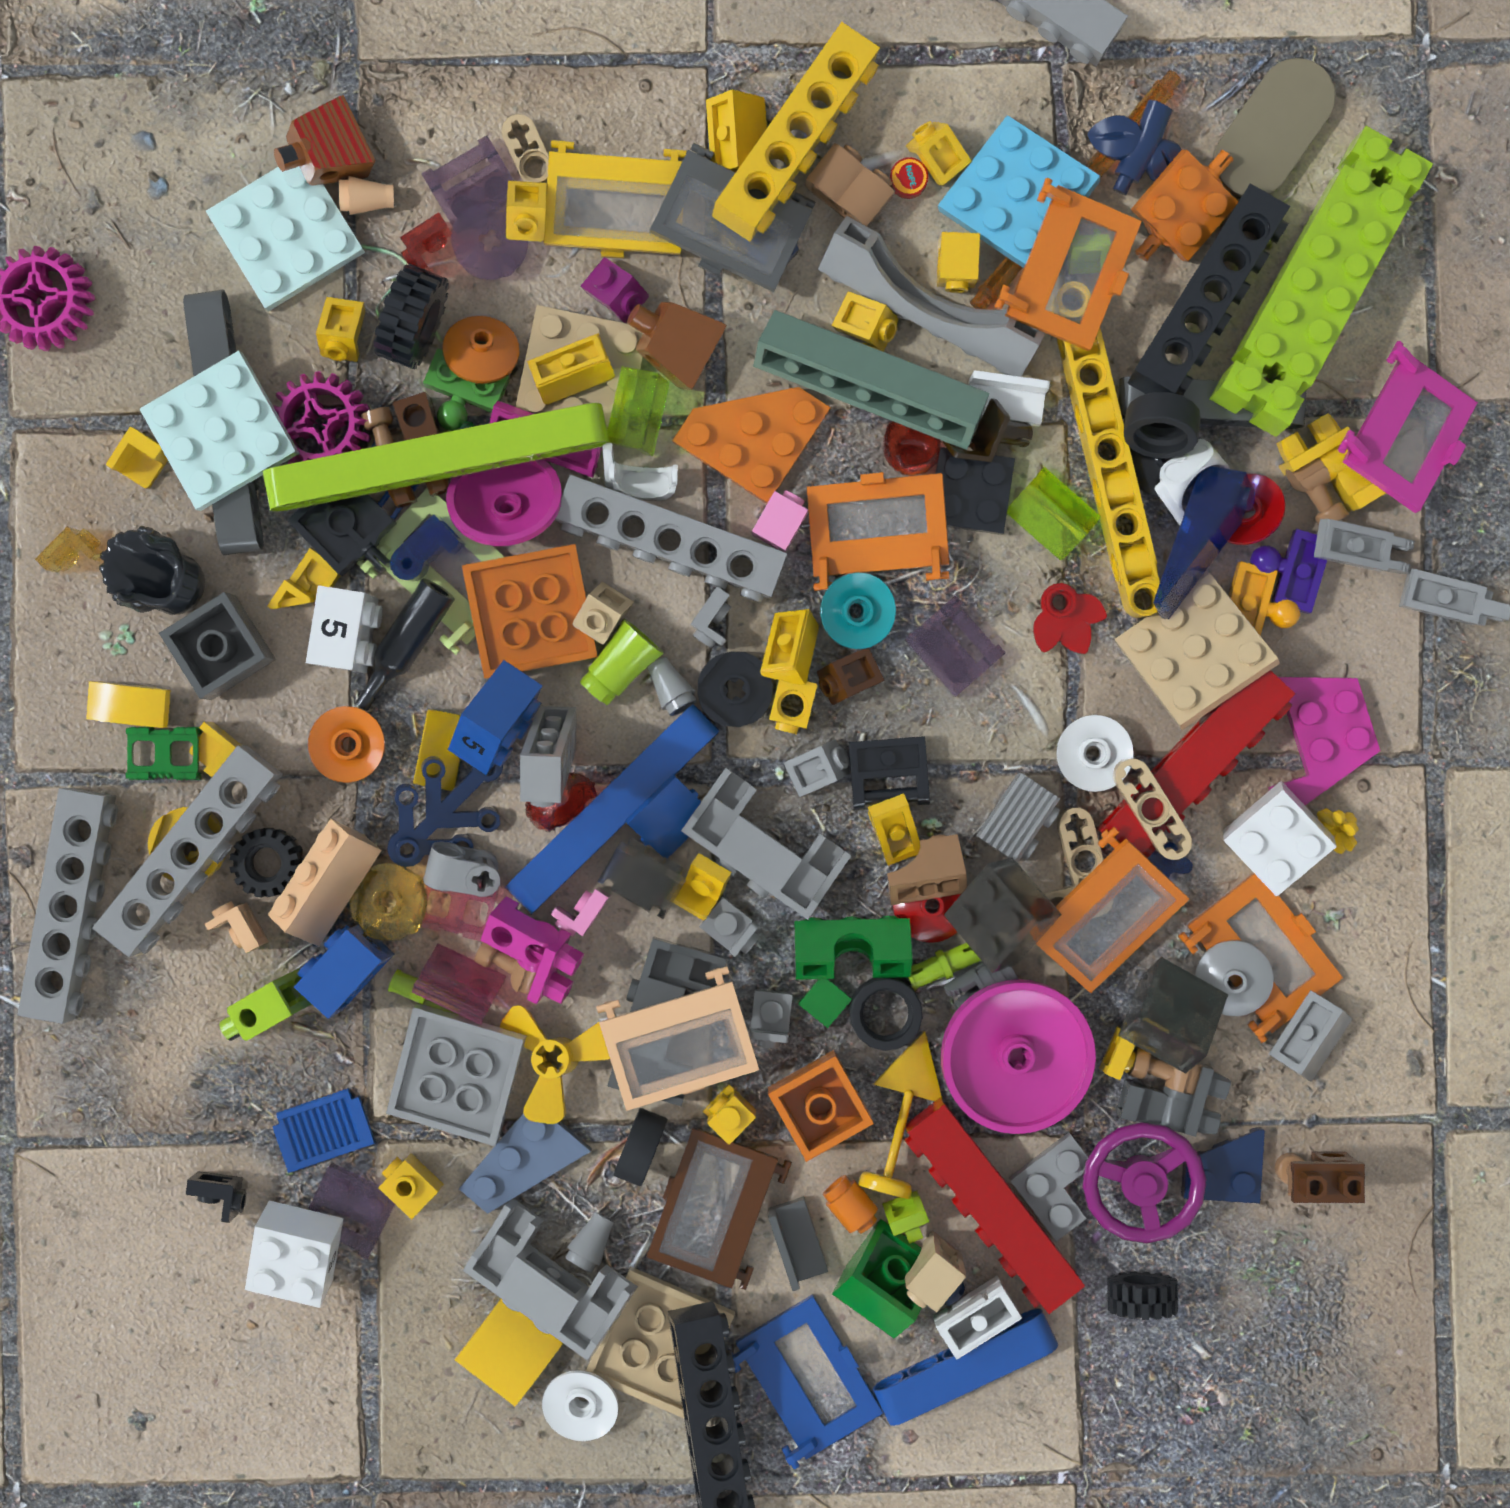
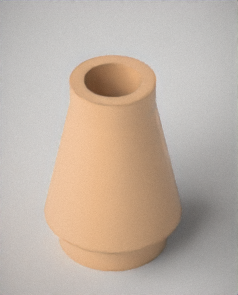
M349 176V180L339 179L340 211H349L350 215L384 208H394L393 185H386Z

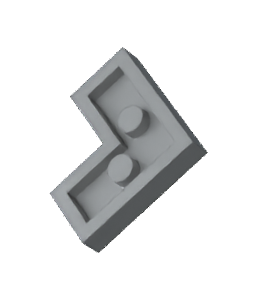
M1069 1132L1009 1177L1011 1183L1056 1242L1087 1219L1064 1189L1084 1173L1085 1163L1088 1159V1156Z

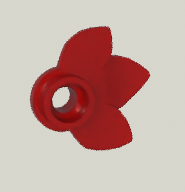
M1064 583L1053 584L1041 596L1040 606L1042 612L1033 623L1034 639L1038 648L1044 653L1060 642L1061 645L1070 651L1086 654L1091 643L1090 624L1107 618L1104 606L1091 594H1077L1071 586ZM1055 596H1062L1065 599L1066 605L1062 610H1058L1053 606L1052 601Z

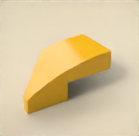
M309 548L290 579L283 581L267 607L272 610L313 603L316 600L318 585L333 588L340 575L314 548Z

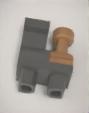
M1136 1046L1134 1049L1136 1058L1131 1070L1128 1072V1076L1143 1079L1148 1073L1166 1080L1164 1089L1160 1090L1124 1080L1116 1108L1117 1115L1121 1119L1133 1122L1139 1121L1163 1125L1173 1131L1182 1132L1196 1137L1197 1132L1217 1134L1221 1122V1114L1204 1109L1207 1095L1226 1100L1231 1080L1214 1072V1069L1207 1064L1187 1059H1177L1174 1062L1151 1058L1150 1051Z

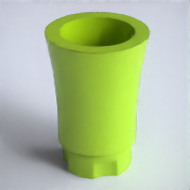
M623 618L615 634L600 655L588 667L589 672L580 680V683L600 702L609 705L616 695L620 696L629 684L650 664L662 656L664 652L640 629Z

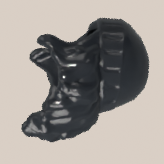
M140 526L137 530H128L124 533L119 532L107 541V549L100 553V558L104 561L99 565L103 583L107 586V593L112 595V600L117 605L131 608L140 613L156 609L169 615H180L192 610L203 595L205 576L200 565L192 557L180 553L173 539L163 536L153 528Z

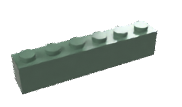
M774 310L758 340L753 364L755 368L965 450L970 445L990 394L777 310Z

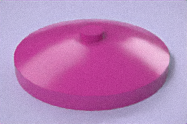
M1031 980L1001 981L974 993L952 1016L944 1033L941 1046L943 1077L949 1092L958 1106L971 1119L982 1126L994 1131L1010 1134H1025L1043 1130L1069 1115L1086 1094L1092 1081L1096 1062L1092 1031L1081 1011L1060 991Z

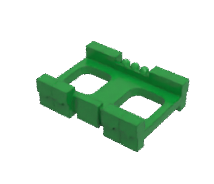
M154 727L126 728V779L201 780V772H199V735H201V729L199 727H176L174 730H154ZM152 741L154 743L155 762L153 765L137 766L134 763L135 742ZM190 741L193 744V762L191 765L175 766L172 763L173 742Z

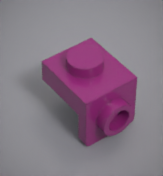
M605 257L580 286L589 296L610 309L620 321L626 324L634 307L637 304L643 305L649 298V294L631 274Z

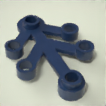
M436 756L426 758L421 765L422 774L425 777L426 817L414 828L413 807L418 802L417 790L411 784L399 785L394 792L395 802L398 805L399 831L394 833L388 841L387 850L390 859L402 867L414 866L423 859L424 855H430L433 843L440 841L454 844L459 841H465L468 843V848L474 849L472 840L465 834H457L452 839L427 838L437 828L479 827L485 832L495 831L500 825V816L492 807H484L479 811H454L484 781L496 780L502 773L503 765L499 767L495 764L494 770L487 775L471 766L472 771L441 801V779L445 775L444 763ZM431 763L440 765V771L435 775H430L426 772L427 766ZM411 791L413 798L409 802H403L399 799L401 792ZM486 814L495 816L494 822L490 825H484L481 822L482 817ZM405 843H410L414 846V850L410 854H403L400 852L401 846Z

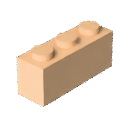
M330 818L324 829L318 834L315 843L302 863L296 868L293 877L282 894L275 900L268 916L285 933L319 947L382 850L364 834Z

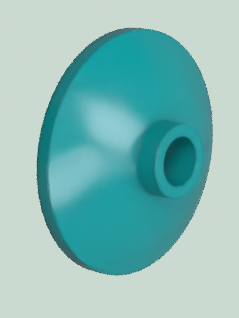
M859 572L849 573L836 579L824 593L820 607L821 621L827 634L836 643L851 649H866L880 643L891 631L896 616L895 600L888 586L876 576ZM854 603L858 604L861 608V614L857 618H853L849 614V608Z

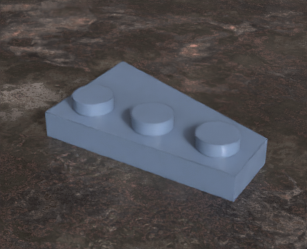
M523 1113L460 1186L459 1190L488 1214L588 1154L592 1148L563 1123L546 1124L528 1120Z

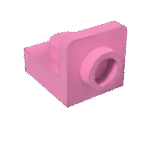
M600 887L596 888L593 893L586 890L574 907V910L579 912L577 917L560 906L553 910L551 915L557 919L555 925L560 930L563 929L571 933L572 937H574L576 932L583 936L611 895Z

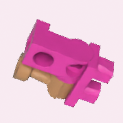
M506 896L489 914L480 940L482 943L475 955L474 962L483 967H490L494 963L511 974L513 989L517 993L520 991L527 994V1000L535 1004L543 996L562 1004L570 993L574 982L558 974L557 971L559 969L573 976L582 962L584 953L568 945L571 933L563 929L558 932L551 924L537 921L517 910L519 903Z

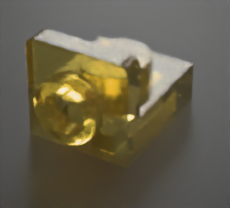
M67 526L35 560L47 571L56 573L60 570L66 571L79 559L77 553L80 550L89 559L100 562L102 560L100 558L101 551L98 547L101 543L85 528L80 531Z

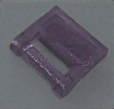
M487 135L477 140V146L434 171L430 168L421 173L456 234L507 205L508 181L514 180ZM488 159L490 162L489 166L444 191L441 186L443 183L482 160Z
M956 595L904 640L953 697L960 694L1006 653L999 644L995 646L961 607L963 603ZM947 617H950L984 655L977 663L942 624Z
M331 1163L307 1210L321 1212L323 1206H326L369 1227L370 1230L367 1236L364 1237L342 1226L340 1237L341 1243L359 1251L357 1255L368 1260L396 1204L378 1188L379 1185Z

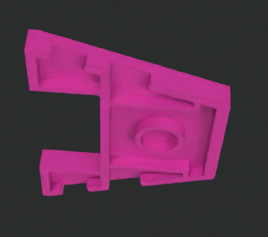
M1278 677L1296 693L1289 701L1292 707L1287 712V716L1306 773L1304 776L1283 783L1304 805L1311 802L1380 752L1358 678Z

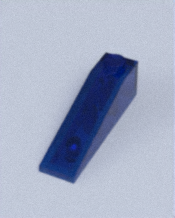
M1209 466L1198 473L1153 602L1161 618L1170 619L1241 525L1245 511L1251 510L1255 499V489L1251 486L1246 472Z

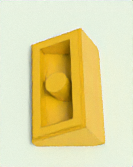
M599 333L527 361L538 392L545 405L615 377Z
M810 609L774 614L760 671L762 676L793 684L806 685L819 631V625Z
M432 709L427 710L413 784L425 786V777L421 770L422 762L430 756H436L443 761L445 766V775L441 779V789L452 791L455 788L461 758L450 752L448 748L461 715ZM431 763L426 768V772L430 775H435L440 771V765L437 763Z

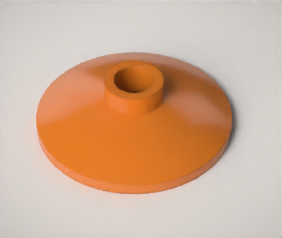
M471 316L464 318L449 328L443 340L442 351L447 366L458 377L469 382L485 384L499 381L513 371L519 359V343L516 335L505 323L492 317ZM477 341H484V342H487V343H486V344H483V345H480V344H477L476 342H477Z
M341 706L328 710L316 720L309 734L308 751L312 763L325 777L343 783L356 782L372 774L381 763L385 752V737L380 724L371 714L360 708ZM348 737L353 738L356 743L355 749L351 752L346 751L343 747V742Z

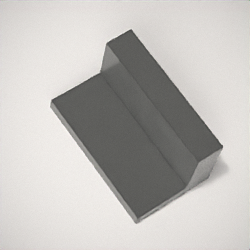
M804 1196L768 1208V1219L792 1291L800 1289L799 1281L827 1273L828 1267Z

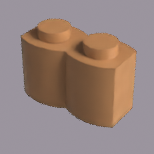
M834 143L806 178L805 186L844 219L848 216L869 228L893 198L895 191L890 187L892 181L882 171L874 169L872 172L861 164L863 160L861 155L849 145H844L842 148Z

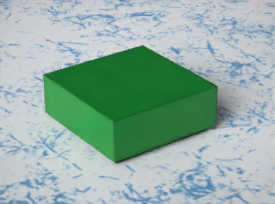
M817 979L798 1002V1005L828 1029L852 998L831 980Z

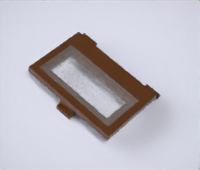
M693 1127L676 1176H670L662 1197L667 1201L646 1257L731 1289L735 1279L741 1280L739 1287L746 1290L754 1267L747 1265L745 1270L739 1267L773 1173L779 1174L778 1182L785 1184L792 1162L785 1159L783 1165L777 1163L778 1157L734 1141L729 1145L720 1136Z

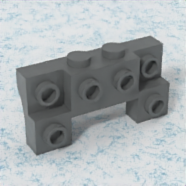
M654 936L640 980L632 979L626 1001L633 1002L630 1012L684 996L686 987L701 991L717 986L715 978L707 980L705 973L719 967H725L727 957ZM671 1036L629 1048L639 1085L693 1069L694 1066L665 1058ZM612 1068L607 1086L620 1090ZM680 1094L661 1101L682 1107L685 1095Z

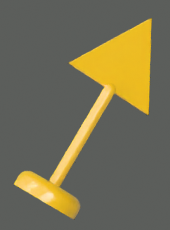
M925 1031L873 1083V1085L902 1092L904 1096L884 1174L866 1171L861 1174L858 1182L859 1186L905 1199H910L912 1187L903 1180L893 1178L913 1096L931 1101H936L938 1098L942 1099Z

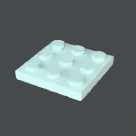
M277 167L206 210L209 218L268 312L365 253L325 185L312 186L308 184L300 167L284 172Z
M240 351L233 353L140 408L143 417L193 506L199 511L204 510L262 476V471L277 467L300 454L246 357Z

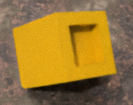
M130 426L107 461L106 466L123 474L143 488L150 489L168 459L158 442Z
M204 721L199 727L204 731L199 737V761L206 766L203 771L213 777L234 749L241 744L214 722ZM193 745L189 749L191 755H193Z

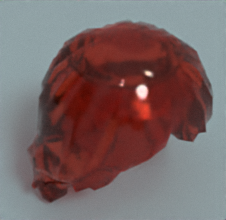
M570 772L561 803H555L549 807H536L531 805V802H526V816L539 830L545 832L555 831L556 827L564 826L585 809V804L589 799L597 797V791L594 787L595 782L590 781L588 777L580 773Z

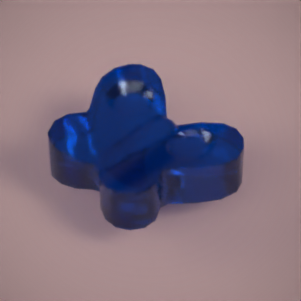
M1166 842L1163 845L1164 849L1170 847L1174 851H1178L1177 845L1173 842ZM1154 851L1148 857L1168 878L1172 873L1187 874L1193 868L1192 862L1186 857L1171 860L1159 854L1158 851Z

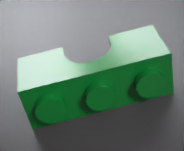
M851 916L845 917L842 920H823L811 917L808 920L794 921L796 980L834 979L836 959L841 954L849 951L860 952L870 960L872 978L911 977L913 959L910 918L884 916L880 919H861Z

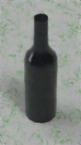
M423 578L378 645L374 654V673L356 700V705L368 711L387 682L396 676L405 674L410 669L455 601V598L447 590L428 579Z

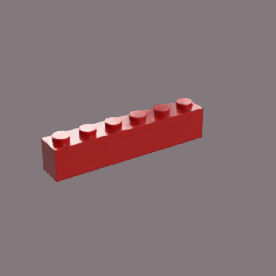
M1271 670L1201 717L1151 770V773L1182 822L1185 819V816L1182 814L1183 811L1192 802L1198 805L1211 792L1212 788L1209 784L1218 775L1226 776L1238 764L1239 760L1235 757L1245 747L1248 749L1253 748L1264 737L1265 732L1262 729L1272 718L1278 721L1292 707L1289 701L1296 693ZM1139 783L1135 787L1138 793L1132 794L1131 798L1135 801L1141 793L1151 791L1153 787L1149 784L1146 788H1143ZM1154 797L1145 800L1141 808L1143 816L1148 820L1159 818L1163 812L1162 802ZM1125 799L1096 828L1100 833H1103L1106 829L1110 831L1115 827L1119 831L1115 838L1120 843L1127 839L1147 858L1156 850ZM1171 816L1163 825L1152 827L1153 833L1155 834L1158 829L1171 833L1166 824L1174 822Z
M938 1098L906 1123L905 1128L909 1136L904 1140L918 1158L924 1154L933 1166L928 1169L929 1173L941 1188L948 1184L956 1195L951 1199L953 1204L964 1218L971 1214L979 1226L974 1229L988 1248L992 1245L997 1247L1003 1255L998 1261L1008 1275L1013 1278L1018 1274L1026 1286L1021 1290L1034 1308L1041 1304L1046 1312L1050 1314L1085 1287L1076 1271L941 1098Z

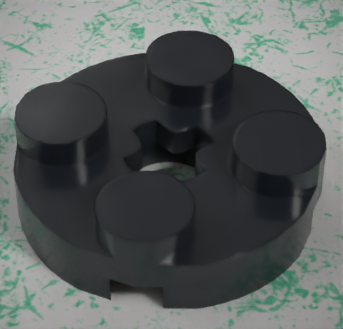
M731 651L712 658L704 666L698 678L697 694L701 707L707 716L720 725L730 727H742L759 720L768 710L773 692L771 678L764 677L760 673L763 662L746 652ZM738 679L742 680L745 683L742 687V690L746 693L742 699L737 696L732 700L727 698L726 694L729 690L725 686L726 682L730 680L735 683Z

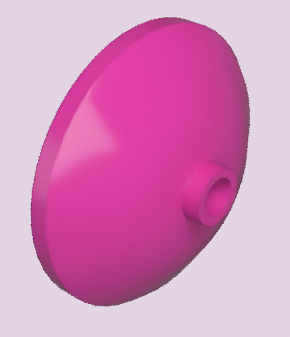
M544 459L453 477L447 489L446 504L452 523L463 535L485 545L509 546L523 543L538 536L553 523L560 511L562 488L559 477L553 467Z

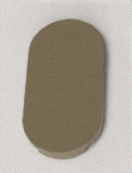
M1291 58L1273 66L1261 80L1214 150L1213 160L1220 153V150L1228 152V156H1232L1234 159L1219 176L1223 187L1232 196L1241 199L1250 183L1268 194H1272L1288 177L1331 115L1335 105L1334 84L1324 68L1308 59Z

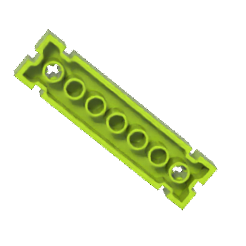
M1365 126L1350 143L1336 168L1339 171L1329 181L1231 358V361L1234 363L1223 373L1209 400L1234 414H1237L1242 408L1253 413L1249 422L1275 437L1291 425L1304 401V398L1300 395L1314 383L1412 203L1409 199L1420 189L1433 165L1432 162L1407 148L1400 155L1390 150L1389 147L1393 140L1368 126ZM1268 377L1270 383H1268L1264 378Z

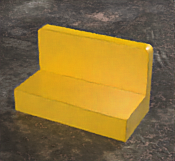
M732 89L707 99L706 109L709 150L714 152L710 161L736 173L767 129L764 97Z

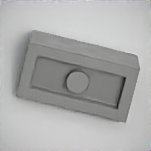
M1310 990L1269 1055L1311 1082L1349 1026L1352 1018L1344 1010Z

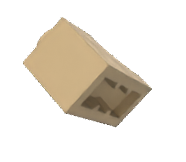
M933 1230L923 1241V1246L917 1260L905 1276L906 1289H908L907 1295L915 1304L921 1308H925L928 1305L937 1313L966 1278L962 1254Z

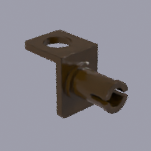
M991 398L976 434L970 442L969 448L973 451L965 450L945 441L942 442L953 457L992 462L1000 443L1027 447L1030 442L1022 440V438L1032 440L1033 430L1029 423L1009 421L1010 416L997 399Z

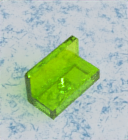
M621 367L607 430L609 443L615 446L639 450L647 456L654 455L669 389V382L659 373Z
M1046 467L1040 470L1007 509V514L1059 560H1063L1101 518L1097 512Z

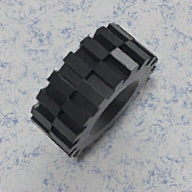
M406 264L403 267V271H399L397 280L393 281L390 287L389 296L386 295L384 309L380 311L378 318L380 322L376 327L375 335L377 337L374 340V352L377 356L414 370L417 369V365L420 366L423 357H426L429 352L430 344L432 345L434 342V335L440 327V319L446 308L444 304L448 299V293L446 292L449 289L447 278L412 264Z

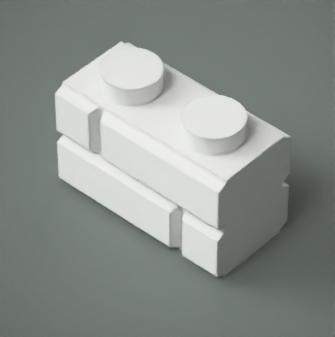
M995 1276L951 1305L950 1309L945 1308L935 1314L933 1319L937 1330L954 1357L959 1359L1022 1319V1316L998 1276Z

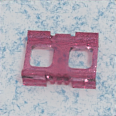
M426 885L416 926L435 931H441L442 928L444 931L456 934L463 933L462 937L480 941L489 914L494 910L499 890L487 897H478L454 891H439L451 896L448 915L442 918L427 913L426 908L430 893L439 890ZM469 900L484 902L488 905L485 924L481 927L467 924L463 920L466 904Z

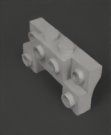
M725 768L681 831L719 857L715 863L732 872V876L739 871L749 878L750 881L747 883V886L764 898L769 893L808 920L851 855L820 833L803 857L794 853L740 815L757 789L728 768Z
M513 1198L504 1205L496 1221L470 1257L463 1271L499 1296L509 1309L521 1312L532 1320L538 1330L553 1335L588 1361L597 1351L638 1286L606 1264L598 1272L590 1287H588L530 1245L544 1220Z

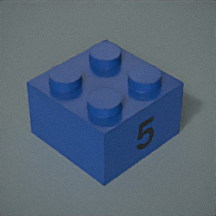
M503 660L462 712L448 750L485 775L488 774L494 764L501 767L513 750L511 746L517 738L522 740L530 729L533 722L532 718L542 704L537 700L542 685Z
M362 923L351 928L346 925L342 930L339 928L324 943V946L328 949L324 955L321 953L316 958L312 957L297 973L301 979L294 988L328 1019L344 1010L395 955Z

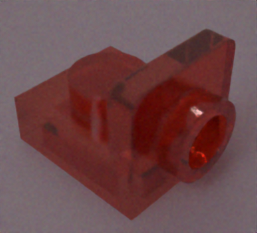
M439 212L400 237L406 246V249L401 254L408 265L412 264L431 272L421 255L425 252L434 253L447 244V238L453 235Z

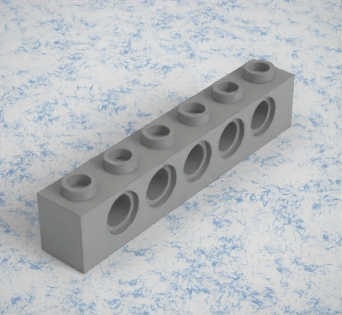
M569 475L562 494L560 511L555 518L557 522L562 523L560 530L580 538H582L584 532L598 537L596 543L616 551H618L620 545L634 550L632 556L637 559L654 564L655 559L658 558L669 562L668 569L687 577H690L692 571L706 576L705 583L714 587L718 586L723 590H726L728 584L742 589L740 596L762 603L763 597L772 599L787 558V553L573 475ZM599 505L606 507L609 515L604 523L594 525L589 522L588 514L593 507ZM634 518L642 520L645 524L642 535L637 538H630L624 534V526L627 521ZM669 531L676 532L681 537L679 547L673 551H666L659 544L661 536ZM708 544L716 549L717 557L712 563L701 564L696 560L695 553L701 545ZM744 557L752 562L753 570L750 575L737 577L732 573L731 564L735 559Z
M238 745L92 929L128 957L140 954L141 952L144 954L148 953L160 939L157 932L165 922L168 924L172 923L182 912L184 905L181 904V901L189 891L194 894L208 878L205 871L213 861L218 864L232 848L229 841L237 831L243 833L256 818L253 811L260 802L267 803L280 788L277 781L283 774L249 746ZM237 782L243 783L247 788V797L242 803L235 801L232 796V788ZM213 812L218 813L223 819V827L218 833L213 832L208 826L209 816ZM189 842L195 844L199 851V856L195 863L189 862L184 855V849ZM164 873L170 874L174 879L175 886L171 893L165 892L160 885V879ZM140 903L145 904L150 910V919L147 923L141 922L137 917L136 910Z
M59 788L17 1016L64 1024L74 1020L76 1015L78 1016L82 1010L84 994L80 990L82 979L88 975L91 957L87 955L89 941L93 940L96 934L92 927L98 921L94 917L96 903L101 901L105 888L101 875L103 865L108 863L112 847L111 843L108 842L110 827H114L118 817V806L114 805L115 795L76 788ZM83 820L88 822L91 827V835L87 840L82 839L78 833L79 824ZM75 858L80 859L84 865V873L80 878L76 877L71 869ZM68 896H72L77 902V911L74 915L69 914L64 906L65 899ZM61 933L65 934L70 940V949L67 953L63 952L58 946V937ZM54 971L58 972L63 978L61 990L56 989L51 983V975Z

